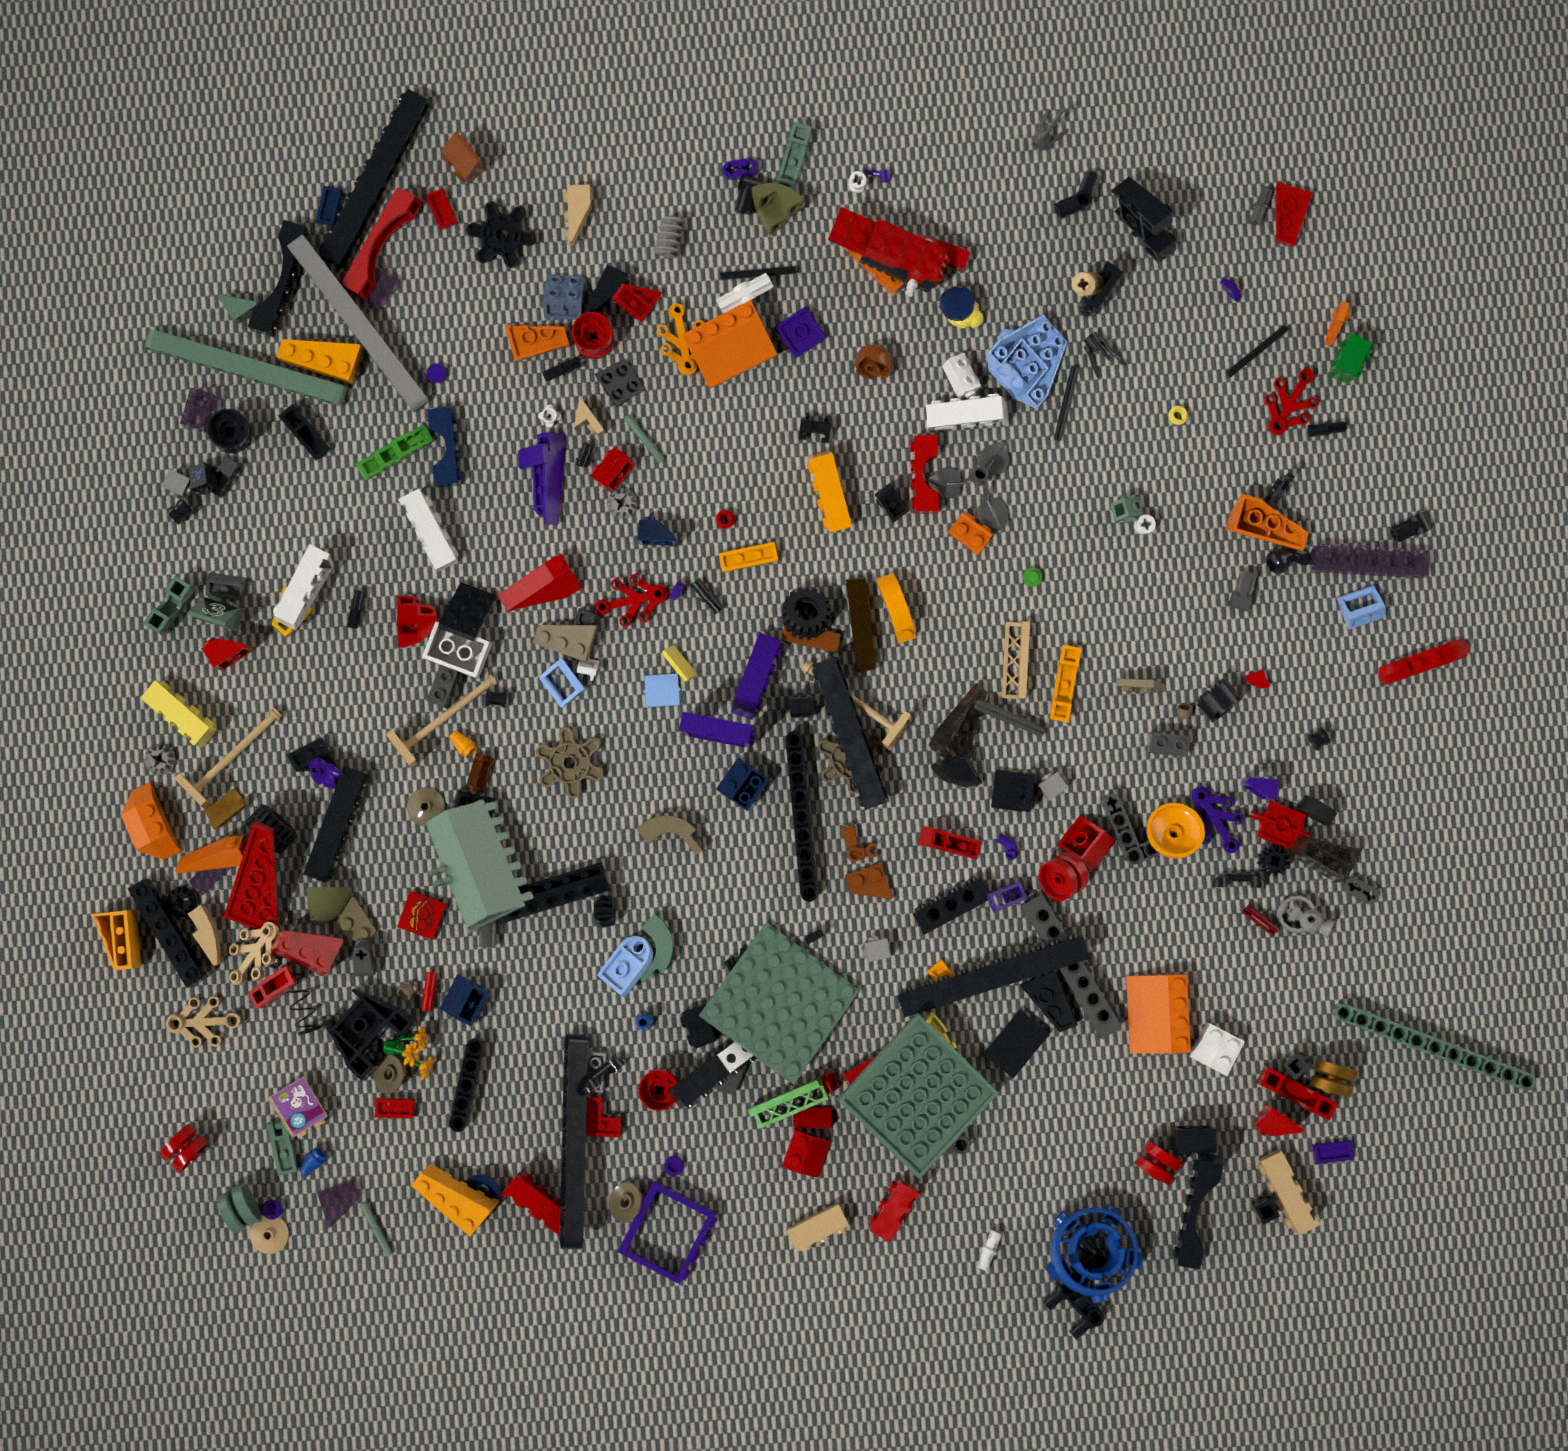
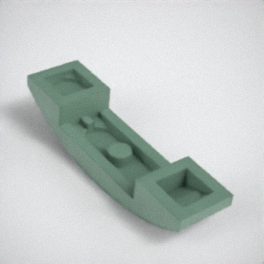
M797 122L793 123L780 172L776 179L777 184L785 185L794 190L812 127Z

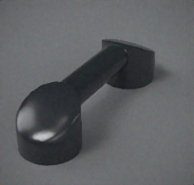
M1224 874L1212 880V887H1227V882H1250V888H1266V881L1253 874Z
M621 1058L608 1060L590 1074L582 1087L585 1095L598 1086L595 1080L609 1069L612 1073H615L625 1064Z

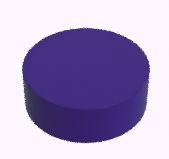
M432 364L427 369V377L433 383H441L446 378V370L441 364Z
M677 581L668 598L675 601L684 586L683 583Z
M670 1156L664 1163L666 1173L671 1176L679 1175L684 1167L682 1159L678 1156Z
M268 1200L262 1206V1213L267 1219L275 1220L281 1215L282 1206L276 1200Z

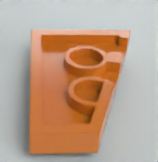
M504 325L515 362L570 346L565 327Z

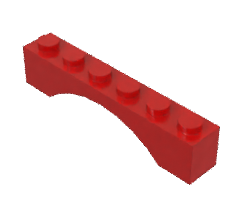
M398 187L391 195L390 201L385 209L382 210L376 225L372 227L371 233L362 244L359 254L353 260L347 274L343 277L341 285L349 293L367 300L375 286V265L382 246L398 228L415 218L423 204L415 195Z

